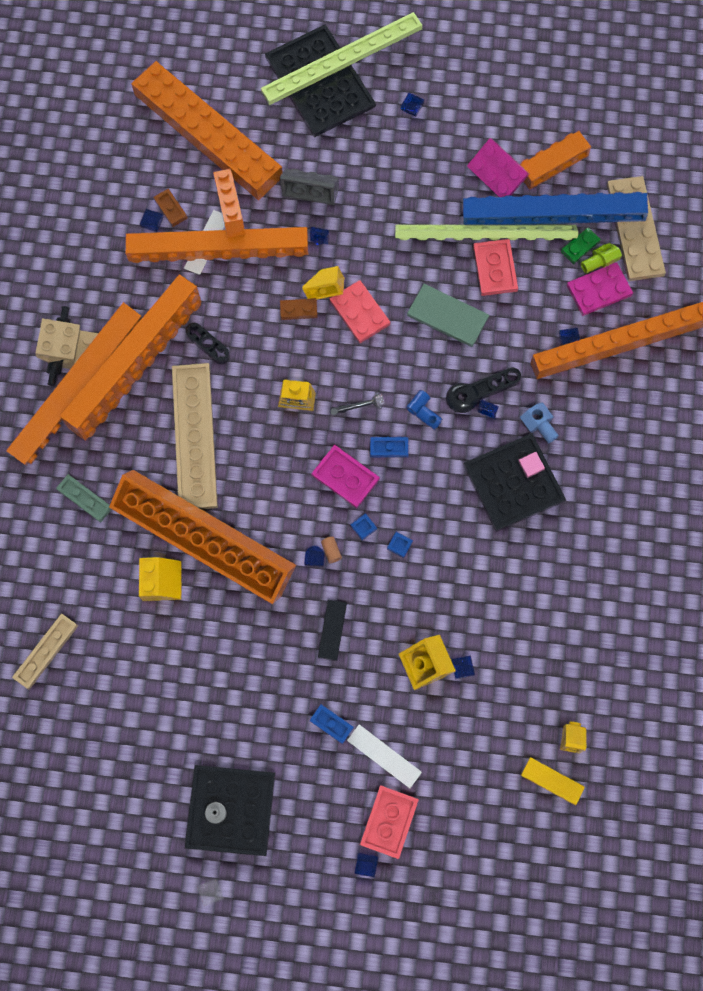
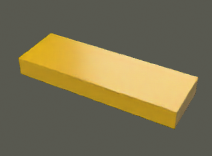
M531 757L521 774L525 779L575 806L585 788Z

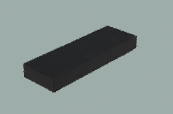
M327 601L318 653L319 659L338 661L347 608L346 602Z

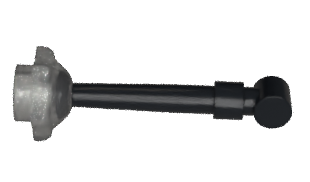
M377 391L372 400L341 405L337 408L332 407L330 412L332 415H337L338 413H344L348 410L371 404L378 407V409H382L381 405H385L383 395L378 394Z

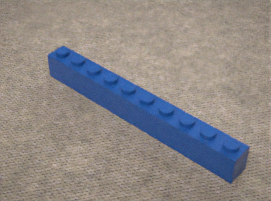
M642 192L463 198L464 225L646 221L648 216L647 193Z

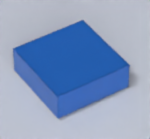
M366 513L350 524L362 541L377 530V527Z
M396 532L387 550L405 558L413 540Z

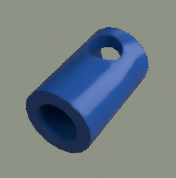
M419 390L406 406V409L412 415L417 416L420 409L431 398L426 392Z
M423 406L416 416L434 430L438 428L443 420L426 406Z

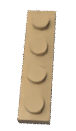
M61 613L12 678L30 690L77 629L78 625Z

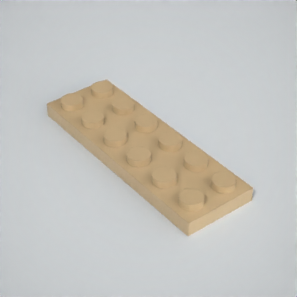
M643 176L607 182L609 194L616 192L647 193ZM648 199V216L646 221L615 222L628 281L662 277L666 274Z

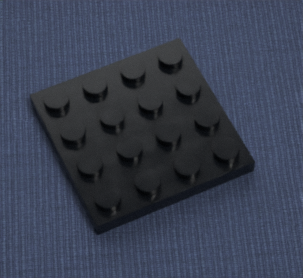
M533 433L463 463L496 532L566 501ZM537 452L545 470L527 478L518 461Z
M195 765L184 849L267 857L276 773ZM213 802L221 803L227 811L224 821L218 824L209 822L205 816L207 806Z

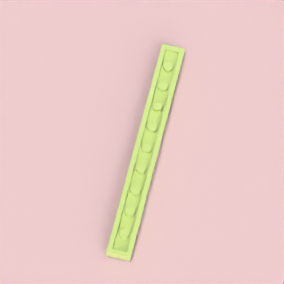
M413 12L262 87L261 92L268 104L271 105L422 30V24Z
M395 225V238L400 240H408L410 238H417L418 240H427L428 238H435L436 240H445L446 238H453L454 240H463L464 238H471L473 240H481L482 238H489L491 240H499L500 238L517 240L518 238H526L527 240H535L536 238L572 240L573 238H578V229L576 225Z

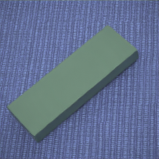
M69 474L56 488L61 494L100 523L112 510L109 508L110 505Z

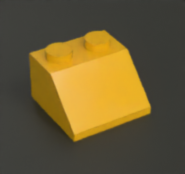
M160 557L139 558V597L142 601L182 600V562Z
M440 635L424 638L399 653V657L414 690L438 681L456 671Z

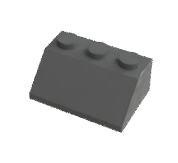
M285 169L281 174L282 196L335 206L339 190V178L333 175H320L316 172H303L298 169Z

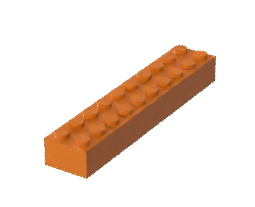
M157 61L131 83L137 98L222 170L231 169L233 179L258 201L280 181L281 174L283 173L280 164Z
M180 274L60 415L68 429L85 441L88 437L90 438L94 435L98 425L107 419L108 413L119 405L123 395L130 392L133 383L142 377L143 371L154 363L158 353L165 350L168 341L175 338L178 329L188 322L190 315L194 311L199 309L202 301L196 285Z
M135 470L122 475L109 508L269 603H275L282 596L296 567L294 563Z

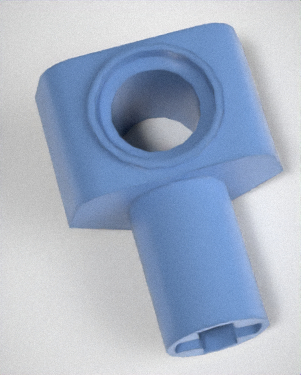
M543 402L536 404L520 416V419L529 431L533 433L539 430L547 443H551L558 438L559 435L549 423L554 417ZM537 414L541 419L536 420L532 415Z

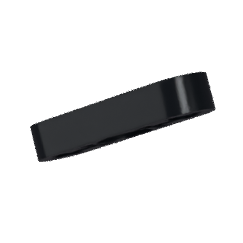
M190 323L186 327L185 331L188 339L216 363L225 364L229 361L230 354L227 347L201 325ZM191 330H197L198 334L201 336L200 339L196 334H192ZM207 339L213 341L212 346L208 348L203 346V342ZM217 348V351L220 353L224 352L225 357L220 356L218 358V354L215 351V349Z

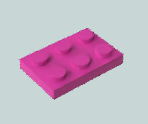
M492 138L488 139L467 165L499 197L512 196L529 175Z
M617 262L567 282L566 285L582 316L633 295V291Z
M336 445L331 448L311 473L315 479L356 509L380 480L379 476Z

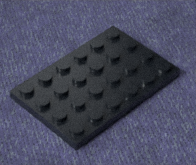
M326 24L265 53V58L277 78L280 79L340 49V46ZM352 65L289 95L314 137L376 107L374 99Z

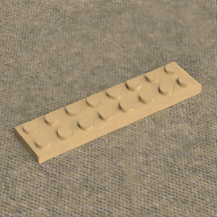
M210 364L172 366L178 496L200 509L218 508Z

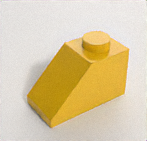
M339 266L321 269L303 285L302 289L307 299H322L342 295L345 278Z
M569 722V724L563 726L560 750L578 754L586 750V728L581 727V723Z

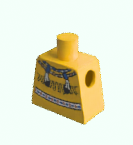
M283 380L278 407L313 411L316 392L309 382Z

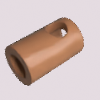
M333 536L321 541L329 564L342 559Z

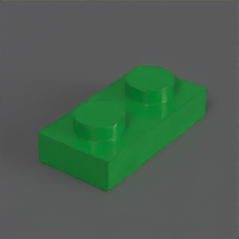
M588 227L578 235V238L573 239L561 250V253L574 265L598 245L601 239Z

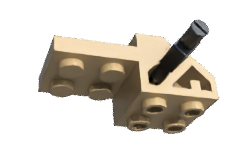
M62 306L61 315L56 321L42 318L36 357L48 362L46 373L49 374L47 383L49 386H55L57 375L61 374L62 368L71 369L98 335V333L81 331L80 325L70 323L71 319L68 318L70 308L67 306Z

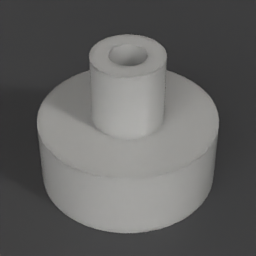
M218 802L209 804L205 811L207 820L214 824L224 821L227 815L225 806Z

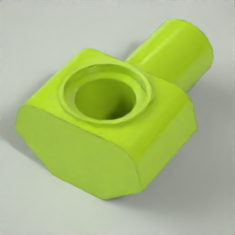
M611 243L602 245L593 250L592 257L581 262V268L586 274L601 266L605 268L621 259V251Z

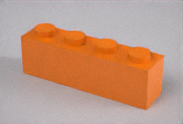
M580 131L568 134L564 140L554 142L548 149L541 150L531 159H525L520 163L529 173L523 182L531 190L588 157L591 145Z
M231 169L213 172L227 238L245 235L243 218Z

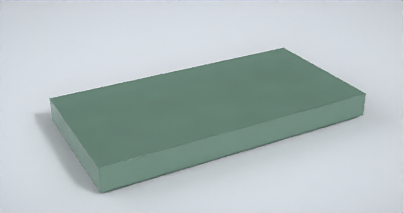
M423 284L407 313L408 317L472 348L489 318V314L426 284Z

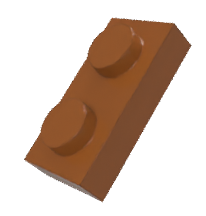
M169 188L153 197L172 227L188 219L187 214Z
M317 299L280 300L281 320L318 318Z

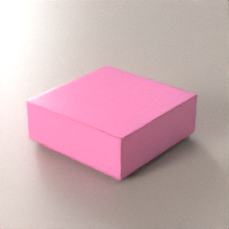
M537 452L518 461L527 478L545 470Z

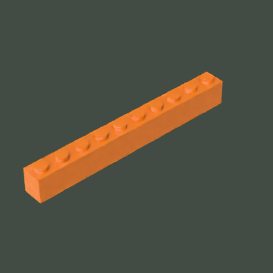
M307 227L244 229L245 235L227 238L226 230L126 234L125 254L128 261L133 263H140L141 261L159 262L160 260L174 262L185 259L187 261H194L196 259L213 260L214 258L228 260L239 257L248 259L250 257L267 258L268 256L282 258L293 255L302 257L309 255Z
M124 302L121 304L6 450L8 453L26 466L28 463L32 464L36 460L38 450L40 448L44 449L50 441L48 440L49 436L52 433L55 435L61 428L60 422L62 419L60 415L142 319L140 314Z
M703 302L533 354L530 364L536 379L703 328Z

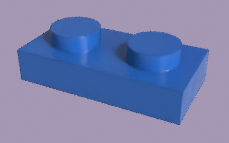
M370 437V458L408 457V437Z
M322 704L310 719L311 723L341 744L345 742L354 729L352 725Z

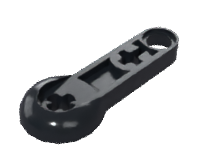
M511 367L472 384H454L446 393L447 405L451 410L458 413L469 412L480 400L516 386L520 382L521 372L519 369ZM515 373L518 378L515 381H510L507 375ZM494 380L496 383L500 382L498 387H496L495 385L492 386V382ZM459 395L465 396L464 402L461 399L457 400Z

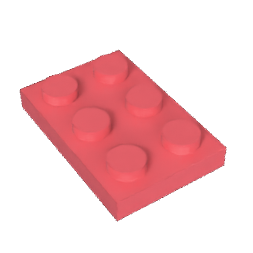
M510 239L474 243L473 249L481 296L518 292Z
M361 280L344 289L342 295L329 298L330 303L359 343H362L390 325L389 319Z
M380 785L360 845L399 859L419 799Z

